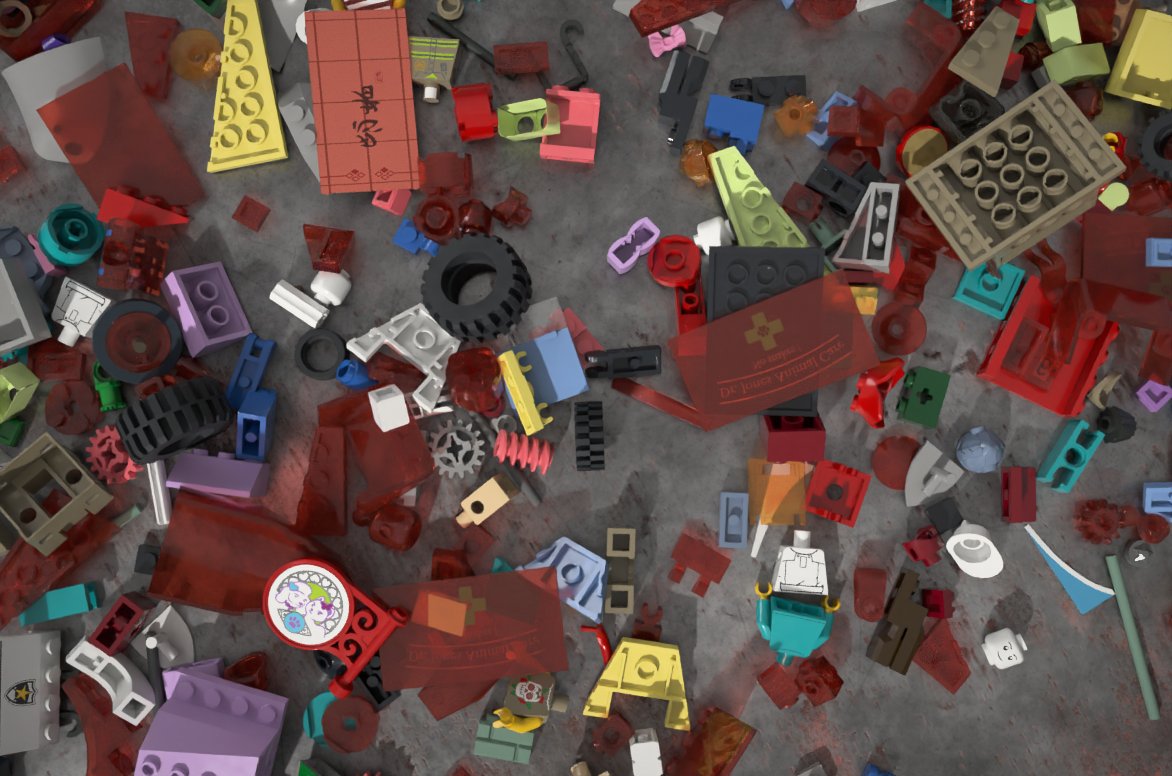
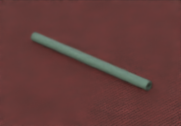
M1117 554L1106 555L1107 565L1149 719L1157 720L1161 718L1118 556Z

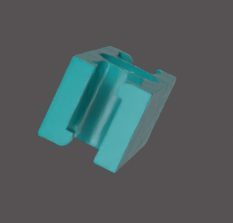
M1070 420L1037 472L1036 479L1043 483L1052 482L1054 479L1052 475L1058 468H1062L1063 473L1057 484H1053L1051 488L1056 492L1069 493L1105 434L1099 430L1088 431L1087 429L1090 425L1083 420ZM1082 428L1086 430L1083 434L1087 437L1079 445L1076 443V440ZM1068 450H1071L1073 453L1071 463L1066 460V452Z
M96 581L16 599L21 626L101 607Z

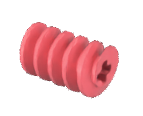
M501 429L495 441L493 455L494 457L498 456L500 465L504 463L506 458H509L510 467H513L516 461H520L521 470L525 468L527 463H530V471L534 472L539 465L541 467V474L544 475L551 465L555 444L552 442L549 446L548 440L545 439L539 443L536 437H531L528 441L527 435L522 434L518 438L515 432H510L507 436L506 430Z

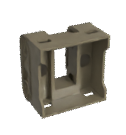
M47 431L0 470V483L5 481L0 486V511L14 525L24 540L37 548L45 556H48L68 539L64 532L71 529L89 513L86 509L95 515L115 498L66 445L63 446ZM49 442L52 443L44 451H42L41 453L39 452ZM53 478L73 498L54 516L38 500L30 495L36 494Z

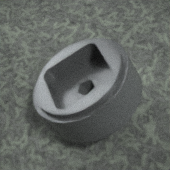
M1136 539L1126 545L1124 555L1127 562L1132 566L1146 568L1154 563L1156 550L1150 542Z

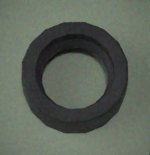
M322 328L310 330L301 336L295 346L294 353L296 365L300 371L312 379L322 381L337 378L336 372L339 365L344 360H349L350 356L345 340L335 332ZM319 339H328L333 342L338 351L335 365L324 371L312 368L306 357L310 344Z

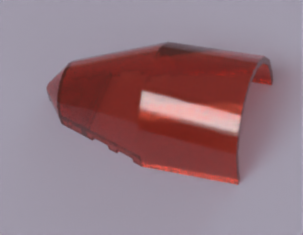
M180 485L146 597L230 616H242L245 612H261V615H264L263 593L270 577L282 565L303 557L326 560L343 571L352 583L355 584L340 554L267 507Z

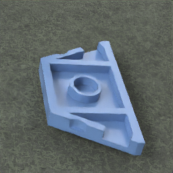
M563 536L554 542L550 548L543 549L535 555L536 559L526 566L519 565L516 567L515 571L522 577L600 624L610 567L606 560Z

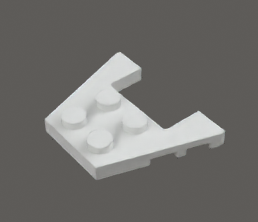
M419 303L391 318V321L370 329L369 333L357 339L349 340L347 348L366 363L383 344H387L428 377L412 394L411 399L431 414L461 341L456 337L450 336L429 315V311L424 305Z

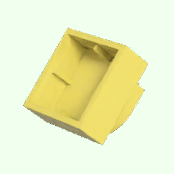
M1146 9L1135 10L1104 92L1167 109L1172 108V16Z

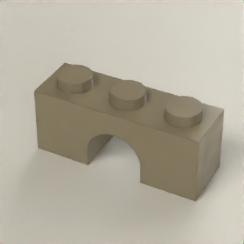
M607 526L606 561L610 564L605 593V613L633 614L635 527Z

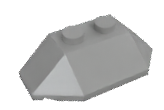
M299 81L276 93L278 106L303 158L320 182L311 84Z

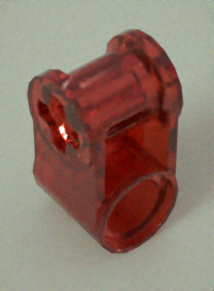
M856 567L853 577L854 612L865 621L877 622L884 615L885 569ZM873 605L874 611H869V614L863 611L864 606Z

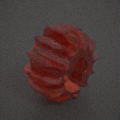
M1099 498L1097 502L1094 499H1089L1086 501V506L1080 505L1077 507L1081 515H1074L1073 518L1079 521L1080 524L1076 525L1074 529L1082 532L1080 538L1084 541L1090 540L1092 545H1099L1101 542L1109 545L1112 544V538L1118 539L1121 537L1117 529L1126 527L1124 524L1119 523V519L1124 514L1116 512L1118 505L1115 503L1108 504L1106 499Z

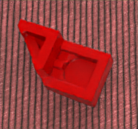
M894 238L890 274L872 272V282L894 291L906 266L896 238Z

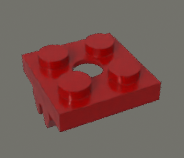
M827 459L816 461L800 509L854 528L872 476ZM832 484H837L842 488L843 493L838 500H831L827 496V489Z

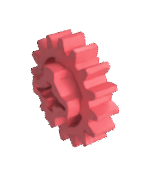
M115 424L106 425L104 429H97V436L89 438L93 446L86 447V451L91 453V457H88L86 462H93L94 466L90 469L91 472L99 471L97 479H107L108 484L116 482L120 484L128 482L130 479H135L137 477L135 472L143 471L142 465H138L131 460L115 428Z

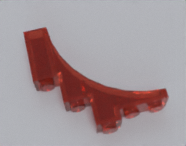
M80 673L68 678L61 687L73 702L82 722L87 744L86 776H130L135 772L132 761L118 749L143 726L140 723L135 726L114 714L113 705L110 700L100 695L95 689L94 682L88 676Z

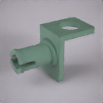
M819 217L815 220L821 230L814 222L808 226V229L821 242V247L825 248L824 264L838 280L841 277L826 256L842 244L847 229L845 228L839 234H835L823 217Z

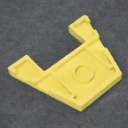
M622 637L583 706V715L608 718L612 692L668 700L664 721L665 727L690 731L678 645Z

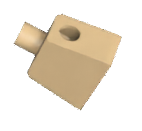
M503 471L492 477L462 501L461 506L464 509L456 514L455 518L463 528L468 527L473 522L479 525L521 492Z

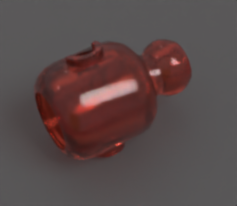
M368 501L360 502L355 507L352 515V520L357 526H368L371 541L385 546L387 550L392 549L397 552L409 551L416 544L422 530V517L417 511L391 501L383 502L377 508Z

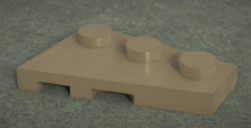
M996 6L952 59L948 69L995 98L1020 20Z

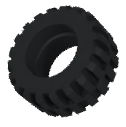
M479 232L477 236H474L473 233L464 234L461 239L455 237L449 241L450 244L446 247L442 245L437 250L438 254L436 257H431L427 263L429 269L424 270L422 280L425 283L421 284L424 307L429 311V315L450 336L456 337L459 341L469 342L471 340L473 344L483 343V339H487L489 342L497 340V335L502 333L505 336L511 331L509 328L513 324L517 326L522 320L520 317L522 312H527L530 306L527 299L532 298L531 276L513 247L508 242H504L502 238L496 235H491L490 237L488 233ZM486 271L497 273L495 285L487 297L472 305H458L459 292L469 278Z
M205 376L166 387L157 393L147 396L143 400L137 401L117 416L115 428L131 460L138 465H145L178 455L217 436L221 431L226 430L229 425L233 424L235 414L219 382L212 377Z

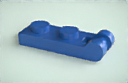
M254 333L248 334L225 393L231 407L240 409L248 392H257L259 390L271 357L276 351L277 341L260 339V336ZM255 349L262 350L259 358L252 356Z

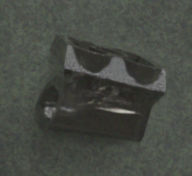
M966 79L928 109L933 120L930 126L939 128L946 135L949 147L959 145L1005 113L1003 105L996 97L994 98Z

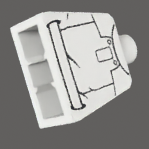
M65 277L51 315L54 321L65 326L57 340L74 347L80 334L92 338L94 325L99 316L117 301L77 280Z
M794 530L793 546L780 545L771 581L772 590L828 595L824 551L820 548L810 547L811 531Z

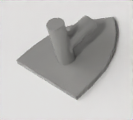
M928 440L924 442L916 453L906 476L905 498L906 506L908 507L923 505L936 500L948 492L964 473V470Z

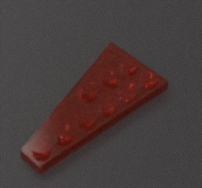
M53 488L42 505L54 516L73 498ZM86 509L89 513L71 529L64 532L68 539L48 556H45L37 548L27 543L20 535L0 564V631L123 529L101 515H94Z

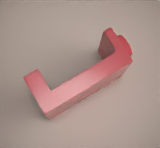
M554 85L552 89H546V100L559 106L561 133L542 137L540 157L543 159L594 164L601 100L600 94H596V90L590 88H580L579 92L568 91V87ZM547 113L544 116L543 129L547 125Z

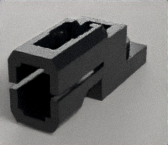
M674 50L659 93L658 100L662 107L658 122L674 127L671 129L667 144L671 145L669 154L680 157L699 100L692 97L693 92L701 89L710 62L693 55L680 95H678L691 54Z

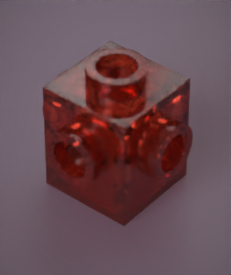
M824 655L815 660L812 658L805 660L799 666L800 671L794 680L799 690L805 694L814 707L836 698L844 683L838 675L836 668L828 662Z

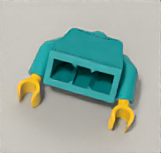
M759 581L755 584L754 589L759 596V600L756 601V622L762 637L769 642V649L777 652L776 661L779 664L790 666L794 655L804 658L809 657L812 650L817 649L830 638L835 617L832 613L840 607V600L838 598H834L832 607H829L827 604L829 595L821 597V607L771 596L769 601L767 596L772 592L770 582L767 584L768 591L764 594L758 589Z

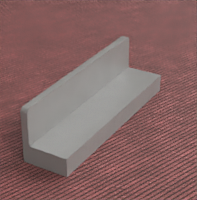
M615 0L613 4L614 10L651 28H656L657 31L667 36H670L674 23L679 25L685 32L687 45L704 54L709 52L724 18L690 0Z

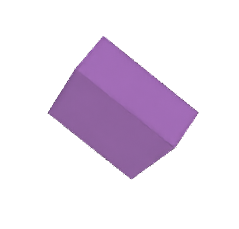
M1157 373L1151 374L1132 392L1150 412H1157L1172 398V389Z

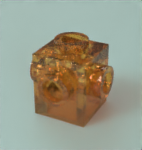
M794 95L783 102L784 107L773 113L783 133L788 138H794L799 134L801 136L807 135L816 128L814 124L820 121L817 115L820 112L817 104L812 98L808 99L805 96L798 97Z

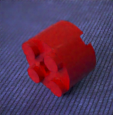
M482 82L451 87L452 99L455 100L454 112L459 136H461V143L492 138L498 134L496 110H491L493 109L491 84Z

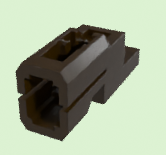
M902 567L880 615L881 618L888 622L882 633L874 635L865 656L905 676L925 633L922 624L929 609L909 600L910 595H914L919 587L920 581L918 577L920 574Z

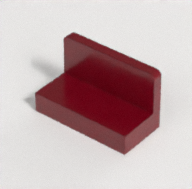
M1001 467L1002 522L1022 523L1036 521V469L1034 467Z

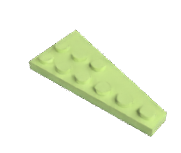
M735 146L707 156L738 246L810 247L807 239L783 208L773 199L770 191L763 186L754 174L753 169ZM824 265L823 283H840Z

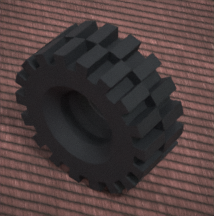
M602 401L574 402L577 471L605 470Z

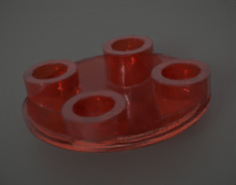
M902 435L892 436L883 440L877 446L871 458V466L878 480L888 488L905 490L906 476L910 464L921 445L916 440Z

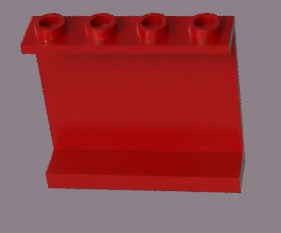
M1028 275L1022 278L1004 320H1001L976 376L1064 418L1076 417L1085 407L1086 401L1084 398L1088 390L1092 389L1097 381L1095 374L1099 366L1108 357L1109 352L1107 348L1120 331L1118 325L1122 317L1115 315L1106 318L1039 286L1041 279L1034 275ZM1052 343L1066 349L1067 352L1050 346L1065 354L1060 365L1056 363L1059 367L1052 369L1056 373L1051 371L1044 382L1032 375L1048 344ZM1028 346L1017 368H1014L1008 362V356L1019 350L1018 348L1021 349Z

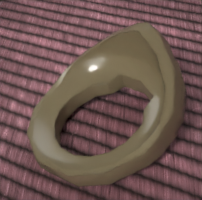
M16 0L0 2V17L5 8L10 6L17 7L23 11L25 23L17 29L10 28L7 30L0 22V35L18 37L25 34L32 24V16L28 7Z
M1117 370L1112 372L1095 386L1092 391H1088L1086 397H1088L1091 403L1103 409L1107 404L1114 384L1122 376V373Z

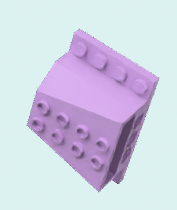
M180 667L176 671L171 697L158 710L140 747L134 776H271L289 698Z

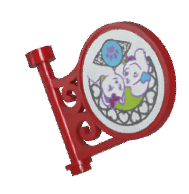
M297 558L282 565L270 577L263 593V611L266 621L272 631L282 641L303 650H324L341 659L347 666L348 670L345 674L336 675L328 685L330 692L339 699H346L353 691V680L396 627H404L407 624L408 614L404 609L395 606L386 610L352 583L337 566L319 558ZM356 598H358L361 602L368 606L377 615V626L373 628H365L373 624L375 620L374 614L368 609H361L356 613ZM361 617H365L368 620L365 623V627L360 623ZM352 625L354 631L347 632ZM347 639H353L361 645L362 652L355 661L350 655L357 651L358 644L352 642L348 647L346 645Z

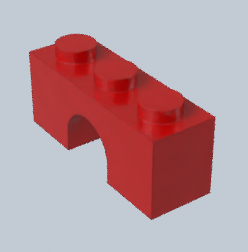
M1001 0L998 5L993 6L992 10L998 6L1020 20L1014 38L1021 40L1031 30L1037 4H1029L1021 0ZM1010 51L999 88L1010 90L1019 81L1024 55Z

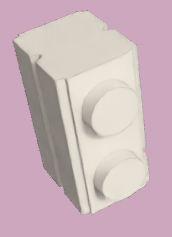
M647 728L633 730L628 733L634 776H660L663 774L656 729Z

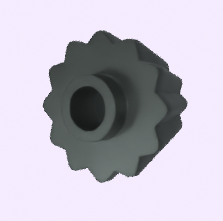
M1116 406L1106 407L1104 411L1100 412V417L1097 419V431L1099 430L1105 434L1103 438L1105 443H1118L1128 440L1131 436H1134L1137 430L1135 417Z

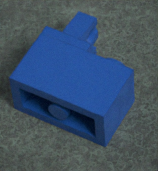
M711 94L702 133H707L708 137L718 140L723 139V137L728 138V147L735 146L744 158L746 151L752 152L757 142L764 105Z
M259 388L257 392L249 391L238 411L237 458L264 462L273 442L277 398L275 390Z

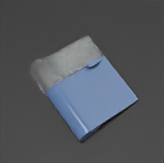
M558 296L529 306L527 312H522L520 315L522 320L517 326L513 324L509 328L511 330L505 336L501 333L497 335V340L490 342L495 360L504 352L513 350L514 355L521 351L526 352L527 355L519 359V364L522 367L532 366L531 370L522 375L525 376L526 381L530 382L533 387L535 407L540 403L550 405L590 390ZM497 363L515 417H519V414L510 395V392L508 390L500 367Z

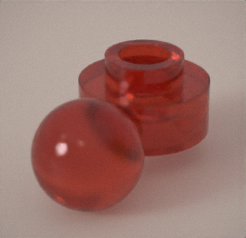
M1131 505L1121 506L1116 512V519L1119 524L1125 527L1137 526L1139 536L1148 543H1161L1170 533L1169 523L1159 515L1148 514L1145 517H1141L1139 511Z

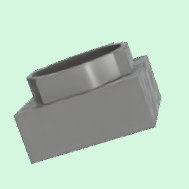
M20 258L0 259V356L52 337L43 316L42 303L34 282L28 278Z

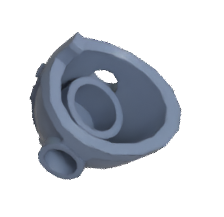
M985 426L971 429L959 439L956 446V457L960 465L967 470L976 473H986L998 470L1006 447L1004 441L996 433L986 429Z

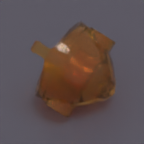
M694 139L684 143L685 151L679 161L680 172L682 171L683 174L694 180L696 186L714 183L715 178L707 156L721 150H718L706 139L699 141Z

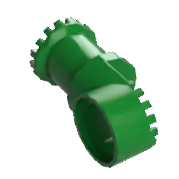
M97 360L94 366H92L95 389L99 391L103 405L100 408L101 412L114 411V409L119 410L127 407L126 403L122 401L119 386L122 385L121 380L113 376L109 378L102 376V366Z

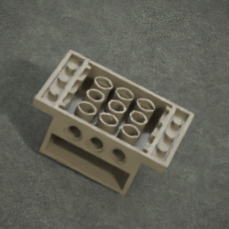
M1054 79L905 181V184L969 272L990 259L996 269L1000 268L1094 207L1099 188L1125 172L1126 166Z

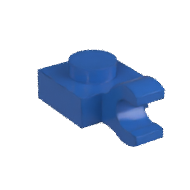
M404 218L392 239L394 244L416 256L422 249L436 257L438 254L437 250L440 248L439 244L427 239L430 234L427 229Z

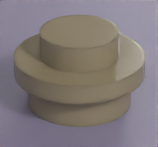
M439 0L437 10L443 19L454 21L462 16L464 4L462 0Z

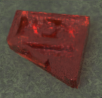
M49 337L29 345L26 367L40 382L84 381L87 355L55 338Z
M939 618L922 638L912 661L954 695L971 675V671L961 655L958 642L950 631L948 620Z

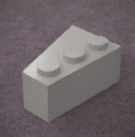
M870 183L855 213V217L843 237L844 240L832 260L835 269L890 274L900 200V184Z

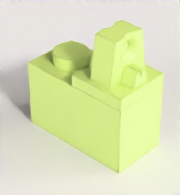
M1071 0L1034 1L1037 4L1036 12L1040 31L1046 38V42L1052 52L1055 53L1066 47L1077 46L1078 43H1082L1076 8Z

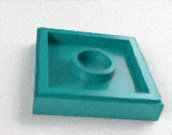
M991 259L971 272L965 267L952 299L999 320H1004L1026 270L1009 262L996 269Z

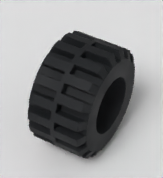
M1171 108V113L1163 110L1159 112V118H1150L1148 121L1151 124L1148 128L1143 126L1140 131L1144 134L1143 138L1138 137L1136 143L1141 148L1136 149L1137 155L1142 158L1139 161L1142 166L1147 168L1146 170L1165 182L1168 180L1172 183V160H1167L1164 156V148L1170 138H1172Z

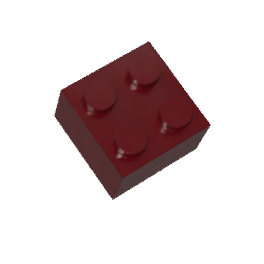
M818 410L817 417L760 415L759 436L767 462L784 464L786 462L813 463L815 461H824L826 429Z

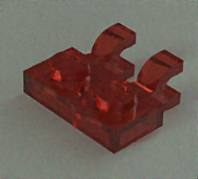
M682 533L670 555V558L676 560V563L667 578L679 584L686 568L692 569L699 573L700 576L691 592L704 598L710 582L713 581L719 585L732 560Z

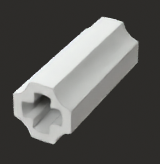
M283 279L277 283L269 297L315 329L323 324L330 311Z

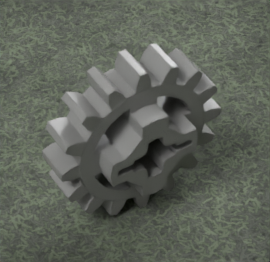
M459 419L457 426H454L453 421L448 420V427L445 428L439 424L437 427L440 432L438 434L430 433L434 441L426 443V446L432 448V452H429L426 456L434 457L435 461L431 464V467L440 466V475L449 471V478L453 479L456 472H458L460 478H465L466 470L473 474L475 473L473 465L481 466L483 464L478 458L479 455H486L485 451L480 450V446L485 445L486 441L478 440V437L481 435L480 430L472 432L474 424L469 423L464 427V421ZM458 431L465 432L472 440L465 441L461 439ZM447 434L446 443L443 447H439L441 439ZM455 441L457 445L463 446V450L459 451L458 457L456 453L450 452V448L454 447ZM474 450L472 459L465 464V457L469 451ZM447 457L451 459L455 467L448 466L441 458Z

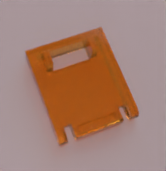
M748 459L750 525L757 524V514H760L761 525H795V514H799L800 525H806L805 463H784L790 464V475H765L764 464L775 463L767 462L766 459Z

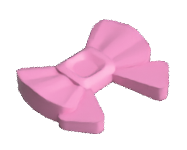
M675 23L672 25L669 37L662 38L656 28H653L648 35L649 45L655 57H659L664 51H670L675 47L684 48L687 45L685 32L682 27Z

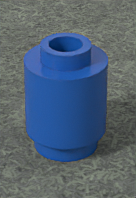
M344 360L336 372V377L342 385L363 395L374 391L379 383L377 371L356 360Z

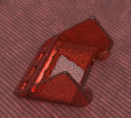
M383 382L317 406L318 425L322 433L331 439L348 436L370 487L355 497L354 509L358 519L376 512L433 476L435 471V462L405 396L404 399L410 420L408 424L383 432L375 422L368 392L395 384L402 392L400 386L394 382Z

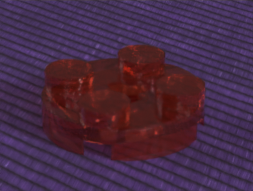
M67 381L54 385L45 403L46 423L62 434H85L92 427H95L102 418L103 413L100 410L103 407L101 397H98L93 386L84 382ZM76 401V406H79L80 410L71 415L69 405Z
M349 694L346 699H336L328 706L322 716L321 726L323 725L322 730L325 742L331 749L341 754L365 750L378 733L379 713L367 699L361 696ZM345 718L355 719L357 729L352 728L347 731L345 729L346 723L343 720Z

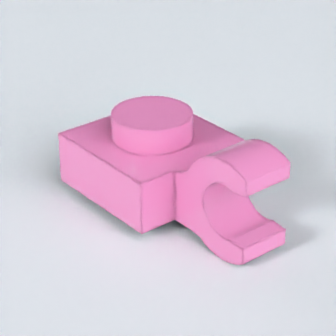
M29 234L28 240L35 247L33 251L45 274L57 278L67 273L65 267L51 264L41 251L37 237Z

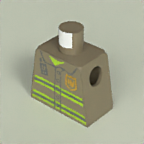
M408 36L412 81L415 87L424 88V101L437 103L439 102L440 89L451 90V87H454L462 55L460 40Z

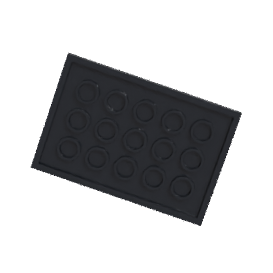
M709 246L705 413L817 417L819 372L795 384L764 395L723 404L719 402L765 393L819 371L820 348L764 373L729 382H717L755 374L776 367L820 346L824 247ZM762 311L767 323L780 318L784 330L772 334L777 346L766 351L761 339L748 344L744 332L756 328L751 316ZM763 325L758 327L760 331H757V334L764 337L765 334L768 335L770 329ZM748 382L752 384V387L750 389L746 387V383Z

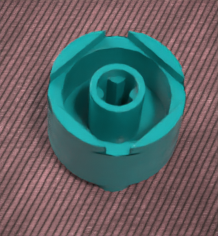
M66 203L56 207L38 229L37 240L41 251L51 264L67 267L79 266L86 263L100 248L105 237V229L102 221L97 220V215L94 212L90 213L83 209L84 206L79 204Z

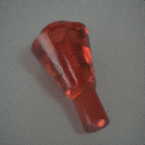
M191 354L188 357L183 355L174 367L177 370L175 376L186 380L205 376L211 377V374L196 357L192 358ZM219 382V384H220V386H221V388H222V390H223V388L225 387V385H223L222 383Z

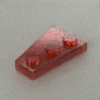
M124 11L136 92L140 96L167 100L180 22L175 18Z

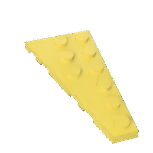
M227 0L224 25L225 42L220 59L222 63L221 76L218 77L213 117L215 126L210 142L212 151L207 172L210 173L289 158L258 0Z

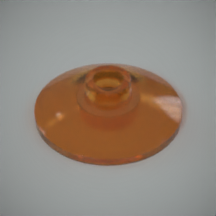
M192 28L183 31L173 40L169 50V60L172 68L180 77L193 82L204 81L211 78L222 65L220 62L221 51L223 52L220 41L211 32L205 29ZM203 55L202 60L196 62L197 56Z

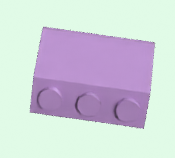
M221 261L172 271L160 283L192 358L217 352L247 338L249 333H253Z
M192 448L191 453L180 454L166 481V487L247 498L266 496L270 464L248 459H235L236 454L219 452L218 457L209 456V450Z

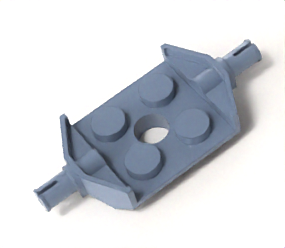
M12 225L0 227V259H21L28 278L34 282L42 303L43 316L46 317L52 311L44 303L43 299L45 297L43 295L51 286L53 276L45 274L33 251L34 248L18 227Z

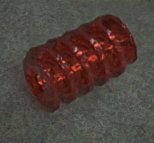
M952 0L951 13L953 15L951 16V23L953 25L951 27V34L955 37L969 38L985 20L979 17L985 16L987 11L979 7L986 5L987 0Z

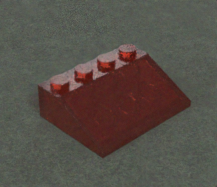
M709 706L708 709L704 708L696 719L698 725L693 733L689 731L681 742L683 748L678 756L674 755L668 761L665 767L667 771L665 776H729L758 731L715 706Z

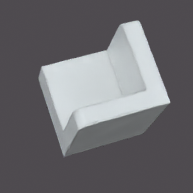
M395 384L368 392L375 422L383 432L410 422L404 395Z

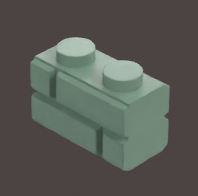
M487 713V717L481 716L474 755L529 764L535 729L525 733H518L504 726L495 728L493 722L501 719L498 714Z

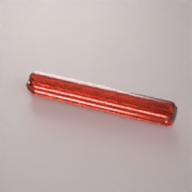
M626 377L615 378L612 381L611 387L703 430H708L711 427L713 418L705 413Z

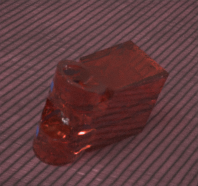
M111 218L108 223L96 285L103 288L159 296L169 244L149 234H145L143 228L134 222L121 218Z

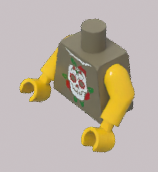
M522 641L510 642V644H515L517 651H509L510 655H507V651L506 657L513 659L530 653L526 651V645ZM532 655L519 658L517 662H513L503 708L494 711V714H498L501 719L493 722V726L495 728L504 726L518 733L533 730L546 723L550 710L565 713L569 696L554 693L556 678L551 676L550 672Z

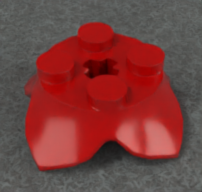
M899 357L884 361H876L869 358L865 371L861 373L856 386V389H859L858 395L855 394L850 410L859 413L872 428L881 429L885 427L884 401L888 391L890 392L905 375L902 369L905 362Z

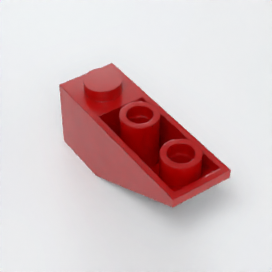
M119 184L117 188L111 187L106 189L97 216V220L122 229L188 223L194 219V217L187 215L188 210L182 207L172 205L171 208L160 205L161 200L149 195H145L144 198L133 194V189Z
M700 269L699 274L693 281L684 286L674 287L678 356L706 355L707 325Z

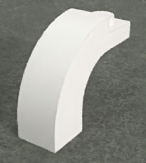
M85 635L66 656V662L97 680L112 698L113 713L137 726L155 706V695L149 681L124 654L119 653L109 657L89 642V637Z

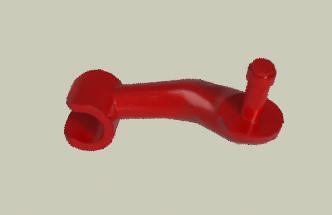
M597 623V627L581 625L580 631L596 632V638L605 663L604 671L612 657V649L602 623Z

